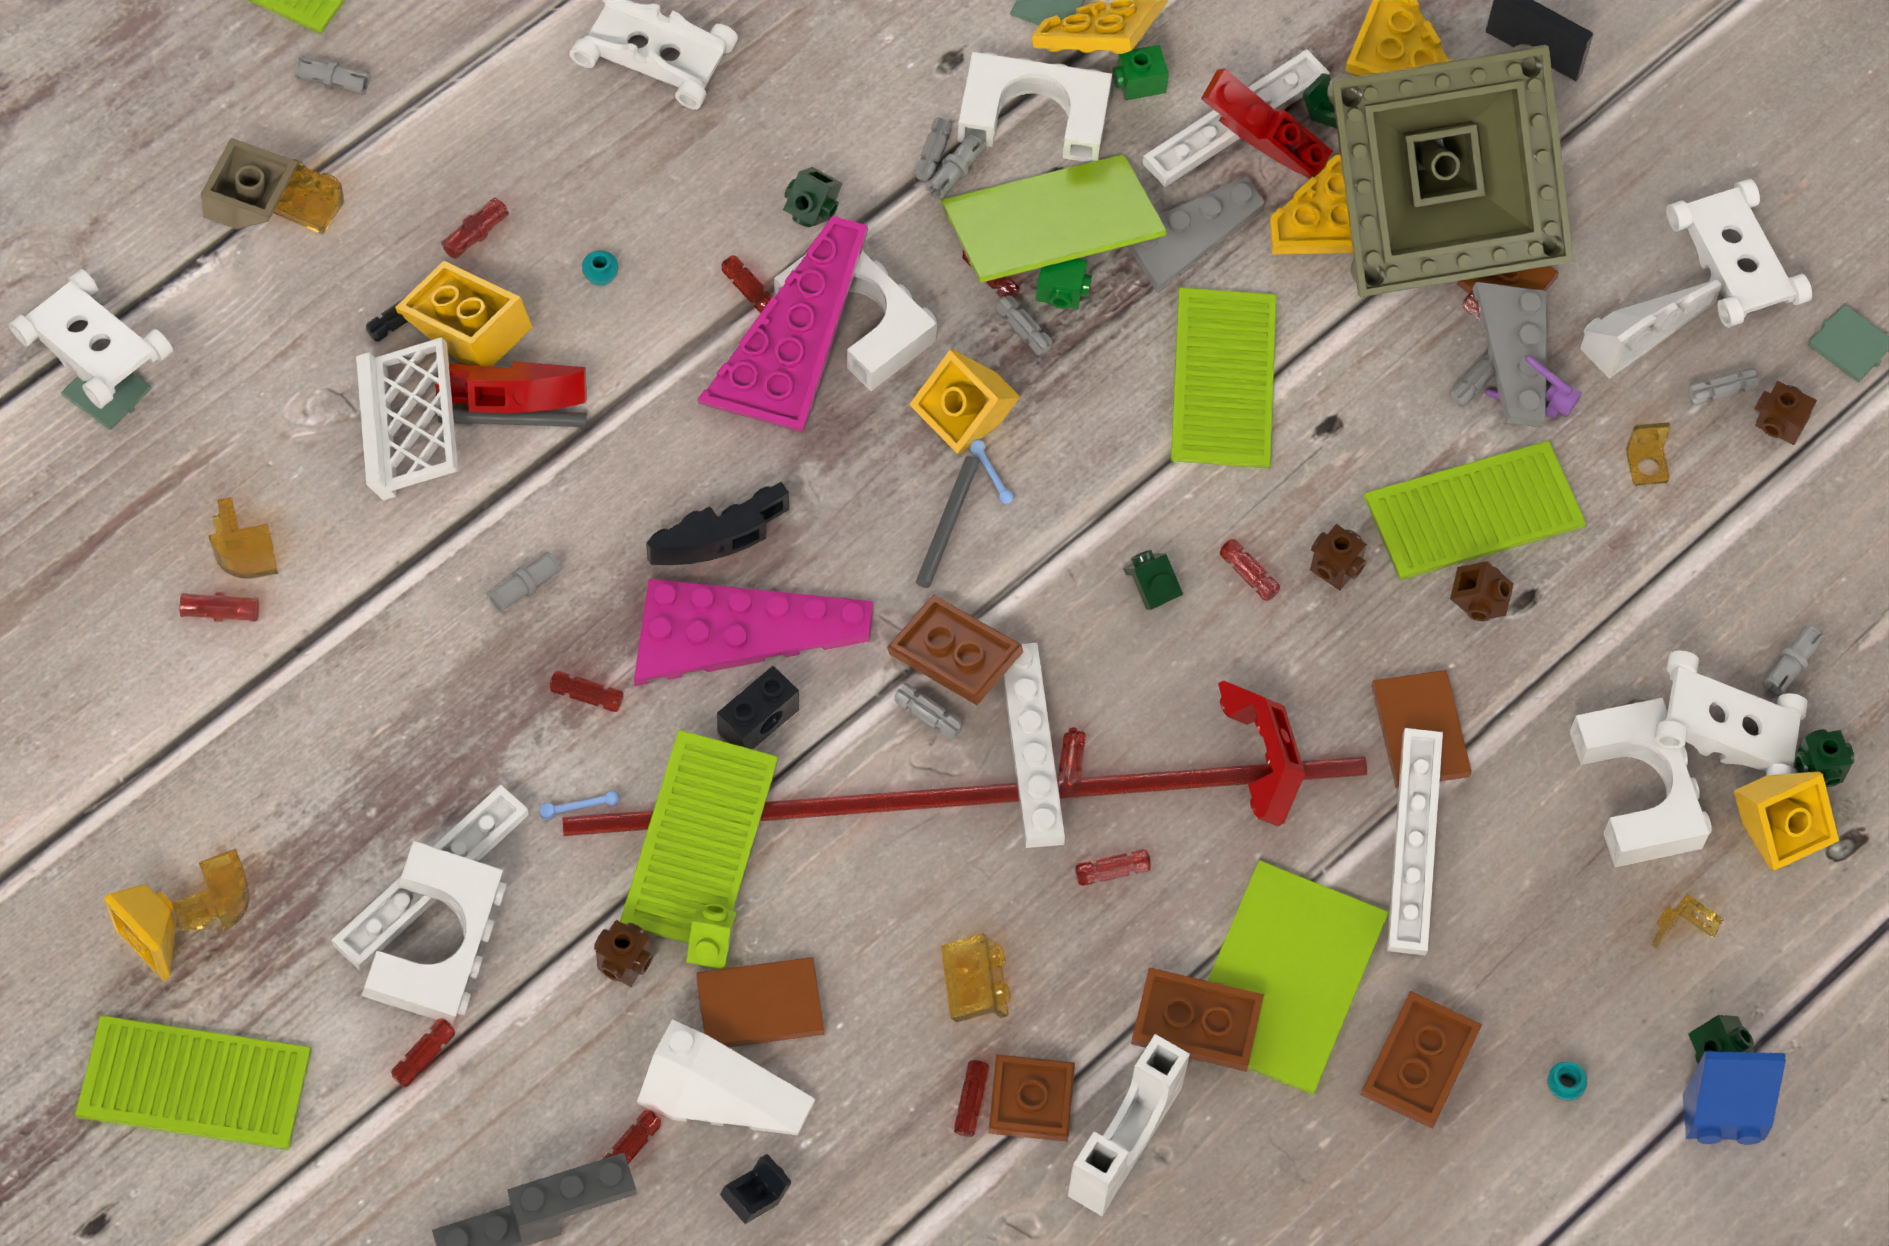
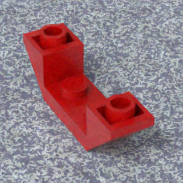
M1223 680L1218 683L1221 693L1220 706L1227 717L1246 725L1255 721L1256 729L1263 737L1266 746V762L1273 771L1248 784L1252 796L1250 800L1251 809L1258 819L1275 826H1280L1285 823L1305 776L1304 767L1285 706Z

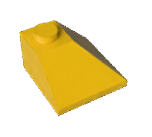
M952 349L948 351L909 405L957 454H961L971 446L974 440H980L1000 425L1020 396L995 371Z
M1820 772L1768 775L1734 790L1742 825L1769 868L1773 871L1839 841L1824 777Z
M146 884L109 893L103 899L114 929L165 982L171 976L176 925L171 912L175 909L173 904L163 892L158 891L155 894Z

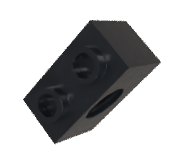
M774 666L770 667L717 712V732L728 743L753 750L799 711V690Z

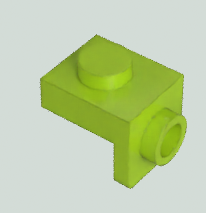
M719 904L699 905L692 920L686 963L725 969L732 928L736 921L737 912L727 910L726 907Z

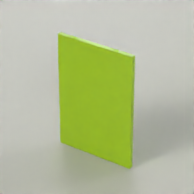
M1125 154L941 199V205L948 217V221L951 223L968 257L969 264L972 266L980 283L1167 236L1159 214L1155 211Z
M1260 860L1258 861L1207 980L1264 994L1248 1069L1314 1095L1387 919L1388 911Z

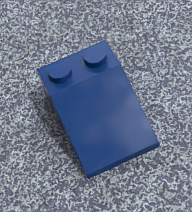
M1704 1052L1683 1092L1686 1139H1698V1142L1703 1144H1714L1721 1140H1737L1739 1144L1743 1145L1757 1144L1761 1140H1765L1773 1127L1786 1062L1785 1053Z

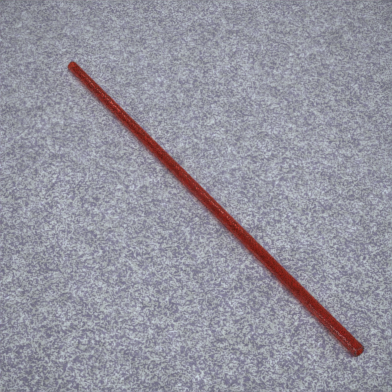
M1365 756L1302 761L1305 771L1303 780L1367 775ZM1268 764L1059 779L1057 784L1059 799L1246 785L1273 771ZM1017 783L768 801L765 802L760 821L1019 802ZM654 810L562 817L563 835L575 836L648 830Z

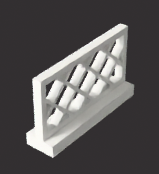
M441 337L376 358L370 352L356 356L366 485L382 500L397 497V489L457 472L458 462L447 342ZM436 352L437 360L428 372L419 367V364L427 354ZM402 362L406 366L395 382L388 379L387 367ZM416 371L424 377L412 393L403 388L413 372ZM435 382L439 385L440 391L430 404L421 399L431 383ZM401 392L409 398L396 414L391 411L390 404L398 393ZM419 403L427 409L416 425L407 421L406 418L416 404ZM437 414L442 417L443 424L435 435L432 436L425 432L424 429L434 415ZM404 424L412 430L403 443L398 446L394 443L393 436L400 426ZM422 435L430 440L420 456L416 457L408 451L419 436ZM438 446L445 449L446 462L434 466L427 464ZM405 456L415 462L407 474L396 476V468Z

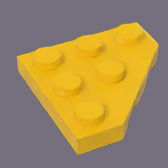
M1099 0L1076 8L1077 14L1070 15L1063 20H1060L1058 15L1046 18L1031 35L1033 48L1047 49L1051 52L1073 49L1080 50L1083 53H1090L1096 50L1112 51L1116 54L1127 53L1134 49L1168 0H1114L1106 5L1103 0Z
M1372 0L1346 63L1345 71L1363 76L1452 61V59H1448L1441 48L1442 42L1430 21H1426L1420 12L1417 0Z
M1336 154L1328 161L1326 167L1315 178L1311 177L1294 193L1293 198L1282 209H1277L1270 216L1271 255L1353 253L1340 154Z

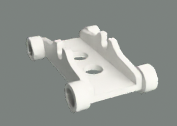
M603 0L605 6L591 31L583 39L576 40L569 54L572 60L582 67L592 68L599 57H603L679 87L675 93L677 101L689 109H699L707 95L704 89L724 53H730L738 40L735 31L726 25L716 24L709 33L691 24L675 11H672L669 18L663 16L660 12V6L654 3L644 5L631 2L632 0ZM634 35H642L647 38L648 43L646 46L637 49L636 45L628 44V40ZM665 48H675L680 52V56L673 61L664 60L660 56V52Z
M1752 179L1736 182L1733 189L1687 204L1681 200L1668 204L1666 207V215L1671 228L1675 232L1688 229L1696 246L1702 269L1710 268L1711 277L1709 282L1718 280L1722 284L1719 292L1724 299L1718 301L1717 309L1721 322L1727 328L1743 323L1744 317L1749 312L1783 301L1799 305L1812 299V289L1807 277L1804 274H1798L1788 278L1755 218L1751 208L1759 205L1760 194L1757 185ZM1726 229L1736 230L1742 239L1738 243H1728L1723 239L1722 232ZM1742 258L1752 259L1757 265V270L1749 273L1744 272L1738 267L1737 262Z
M80 268L68 277L69 283L26 316L19 315L8 325L13 335L24 346L28 347L35 340L39 339L60 359L67 369L74 368L77 376L82 381H87L82 386L85 394L98 408L102 409L113 400V394L116 393L114 387L147 360L151 363H154L156 360H164L173 352V348L165 336L157 329H153L141 338L94 300L92 296L99 291L91 276ZM85 320L88 322L87 327L80 332L74 333L68 330L75 321ZM99 339L111 341L110 345L102 351L91 349L92 344Z
M1679 650L1669 654L1666 669L1671 675L1670 680L1673 683L1667 719L1658 723L1656 728L1655 742L1658 745L1670 749H1679L1684 747L1687 742L1697 748L1701 755L1708 756L1713 752L1722 753L1720 762L1745 765L1766 772V776L1797 773L1793 765L1800 720H1803L1807 713L1808 701L1806 698L1797 694H1782L1778 697L1777 704H1774L1698 674L1699 658L1691 652ZM1710 705H1719L1724 710V722H1717L1711 717L1709 713ZM1744 717H1750L1757 723L1758 734L1756 736L1750 735L1744 730L1742 725Z

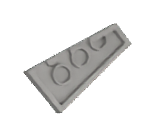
M1245 176L1159 215L1166 229L1167 236L1127 245L1156 292L1159 293L1167 287L1168 282L1175 276H1181L1189 270L1191 264L1203 254L1208 255L1217 248V243L1228 235L1232 236L1264 211L1265 201L1249 177Z
M1476 282L1472 289L1475 300L1479 302L1481 310L1479 317L1482 329L1486 330L1489 342L1487 350L1490 362L1494 363L1497 375L1495 382L1505 422L1541 428L1545 423L1546 378L1525 361V357L1530 355L1546 368L1547 291Z

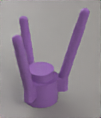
M1530 355L1526 356L1525 361L1552 384L1546 393V401L1549 404L1546 406L1545 414L1552 419H1555L1558 413L1567 418L1581 397L1582 392L1566 382H1562ZM1492 389L1485 391L1487 396L1500 400L1498 391Z

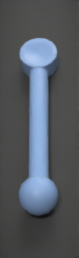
M974 440L970 446L971 453L979 457L1000 493L999 500L1003 504L1011 503L1014 497L1013 493L1004 487L984 453V442Z
M609 791L602 797L557 806L545 803L540 807V815L543 819L550 820L557 813L601 804L614 806L617 805L620 797L617 792Z

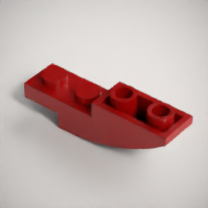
M1225 68L1216 71L1201 97V100L1221 115L1219 122L1262 153L1309 179L1311 177L1315 178L1323 170L1333 152L1331 148L1284 109H1273Z
M513 361L511 368L449 363L452 403L468 404L469 412H536L570 407L586 403L587 401L586 367ZM435 383L436 396H437V394L439 393L440 389H439V385Z

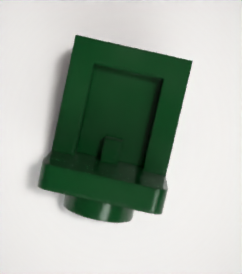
M1322 73L1304 91L1303 98L1312 121L1337 129L1334 106L1329 101L1327 95L1331 78L1330 75Z
M1152 550L1141 552L1131 558L1132 564L1123 568L1125 575L1133 577L1146 610H1152L1184 595L1166 553L1153 554Z

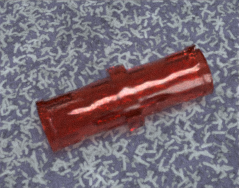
M492 198L473 216L468 215L462 221L463 224L441 241L444 251L451 258L458 259L470 246L477 241L482 242L486 239L488 232L509 215V212L506 211L507 207L498 198Z
M216 592L215 596L182 593L179 605L180 617L213 618L214 622H223L224 619L252 620L256 622L259 616V598L225 596L224 592Z

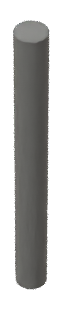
M453 408L454 423L587 427V413L585 412L479 413L469 412V409ZM438 415V422L443 423L442 417Z
M965 457L916 579V583L921 587L928 588L931 585L978 467L979 460L975 457Z

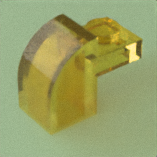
M232 497L218 499L220 514L213 515L216 534L208 535L214 559L219 567L232 576L245 579L278 574L269 525L263 524L239 529Z
M236 849L199 862L207 890L171 903L181 931L201 929L216 918H219L223 931L237 924L244 916L249 906L250 890Z

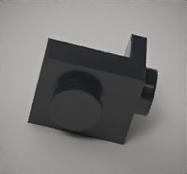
M765 1154L759 1158L753 1170L725 1185L719 1195L743 1223L746 1224L779 1205L791 1185V1180L784 1170L768 1154Z

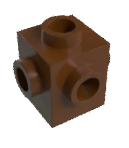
M1777 381L1771 393L1763 391L1754 410L1760 412L1755 426L1773 438H1780L1795 445L1812 414L1817 400L1802 393L1795 386Z
M1336 524L1328 534L1322 532L1313 543L1311 551L1314 554L1310 571L1338 590H1341L1350 578L1356 579L1365 567L1367 561L1363 557L1367 544L1354 531L1345 530Z
M1488 561L1457 567L1450 600L1464 610L1471 619L1482 622L1488 621L1491 618L1506 616L1514 583Z
M615 920L610 930L604 929L599 934L594 945L597 969L609 979L620 981L632 987L639 974L643 975L647 971L653 959L650 937H648L644 929L633 923L625 925Z

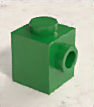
M1160 45L1133 49L1118 55L1117 67H1113L1112 70L1113 80L1116 88H1122L1125 101L1166 93L1169 72Z
M1076 258L1041 267L1036 301L1048 303L1060 309H1078L1081 296L1088 297L1091 287L1092 276L1086 275L1088 260Z

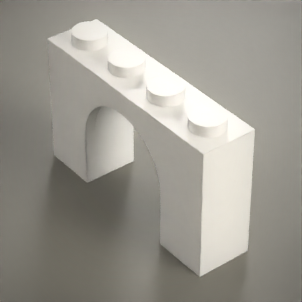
M972 52L960 112L957 142H963L968 134H972L980 139L976 145L983 142L985 146L992 147L997 120L1002 107L1017 96L1040 94L1055 100L1067 115L1068 122L1064 139L1063 158L1083 162L1097 161L1099 159L1110 97L1112 73H1105L1098 69L1073 68L1060 63L1035 62L1028 58L1003 57L990 52Z
M862 248L849 292L860 293L873 299L881 307L884 318L876 328L847 349V369L870 391H873L936 342L937 320L929 309L921 308L912 299L910 292L904 285H897L888 276L884 266L877 260L872 261ZM805 255L774 278V297L785 284L788 275L797 268Z
M1663 698L1576 715L1570 729V735L1580 765L1619 757H1632L1651 765L1659 773L1665 784L1666 799L1658 806L1644 811L1609 818L1603 834L1614 867L1703 849L1711 833L1709 815L1706 811L1702 812L1698 801L1700 797L1698 783L1694 777L1690 778L1686 767L1688 756L1685 746L1679 749L1662 747L1655 742L1658 723L1667 719L1668 710Z
M413 841L398 887L435 898L447 904L456 913L461 922L463 931L462 945L450 958L436 964H418L376 951L362 996L450 1025L453 1024L456 1014L464 1016L471 993L464 991L468 977L476 979L483 957L476 955L480 941L488 943L495 920L489 919L488 916L492 904L500 906L507 884L500 882L503 870Z
M1156 1034L1153 1036L1134 1067L1130 1088L1110 1126L1103 1136L1094 1131L1075 1160L1068 1197L1103 1216L1182 1089L1190 1056L1189 1053Z

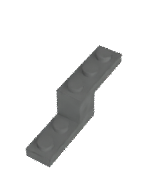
M621 1153L507 1189L510 1206L433 1229L432 1233L436 1246H528L560 1236L559 1219L637 1195V1190L625 1153Z

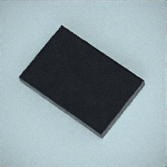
M1493 0L1485 31L1512 47L1521 44H1529L1533 47L1549 46L1551 68L1574 81H1577L1583 72L1594 34L1534 0Z

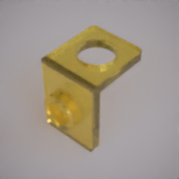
M1669 422L1642 424L1633 427L1625 449L1633 485L1642 486L1669 482L1670 476L1663 449L1671 429ZM1643 459H1651L1657 463L1659 471L1655 475H1645L1639 470L1638 463Z
M1686 894L1676 908L1669 905L1656 924L1661 928L1657 932L1652 946L1657 948L1681 916L1713 938L1718 933L1724 920L1689 894ZM1695 912L1704 915L1711 924L1701 920Z

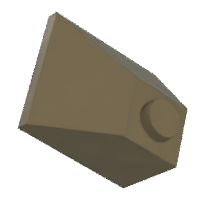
M230 138L201 192L203 217L234 229L269 222L298 167V161Z

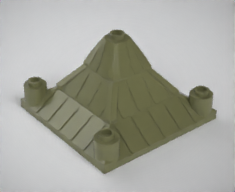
M1521 44L1515 46L1511 51L1357 77L1351 74H1341L1330 80L1327 95L1335 111L1354 260L1351 264V275L1357 284V292L1360 297L1574 262L1549 46L1533 47L1529 44Z

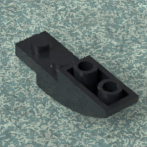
M782 482L772 487H763L746 502L740 505L733 504L726 508L719 517L710 506L700 512L693 511L686 515L679 524L670 529H661L651 536L646 542L647 560L651 565H685L711 561L747 549L766 539L767 522L789 511V491Z

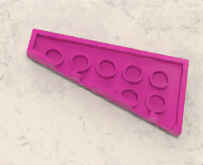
M835 216L830 218L808 248L803 260L788 275L785 284L775 298L772 297L739 342L740 345L727 363L724 362L718 370L716 378L707 390L704 389L697 399L698 404L804 433L868 233L867 225Z
M648 579L634 686L648 684V680L668 677V680L680 678L684 673L699 670L712 672L764 662L765 658L785 654V657L800 655V651L820 647L827 650L869 642L873 601Z

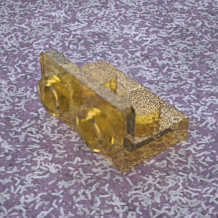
M298 161V167L273 213L324 235L344 204L342 184L334 176L328 173L320 174Z
M984 933L941 945L950 1018L955 1022H961L989 1013H994L1000 1018L1009 1016L1007 1003L1011 1001V993L1003 976L1002 967L1006 964V958L1001 945Z

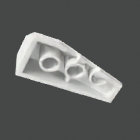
M1713 280L1613 311L1602 320L1599 317L1595 318L1583 331L1585 335L1580 349L1610 379L1716 302L1722 284L1718 280Z
M673 1019L654 1052L637 1100V1104L672 1120L687 1122V1119L707 1121L710 1122V1125L724 1126V1124L748 1126L751 1130L790 1135L799 1134L815 1103V1098L708 1035Z

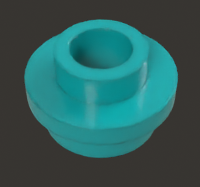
M604 250L593 251L582 262L583 275L594 285H607L618 273V261L610 252ZM597 264H604V265H606V266L603 267V268H596V267H595V265H597Z
M1560 1062L1550 1070L1547 1078V1084L1551 1093L1557 1098L1566 1101L1575 1100L1582 1096L1588 1082L1585 1071L1573 1062ZM1560 1079H1571L1573 1082V1086H1563L1560 1082Z

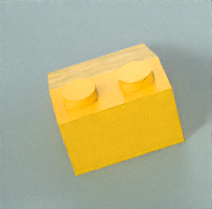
M446 261L438 265L395 307L397 313L402 314L407 321L429 339L434 340L442 337L447 342L448 354L459 363L465 365L493 367L533 328L520 296Z

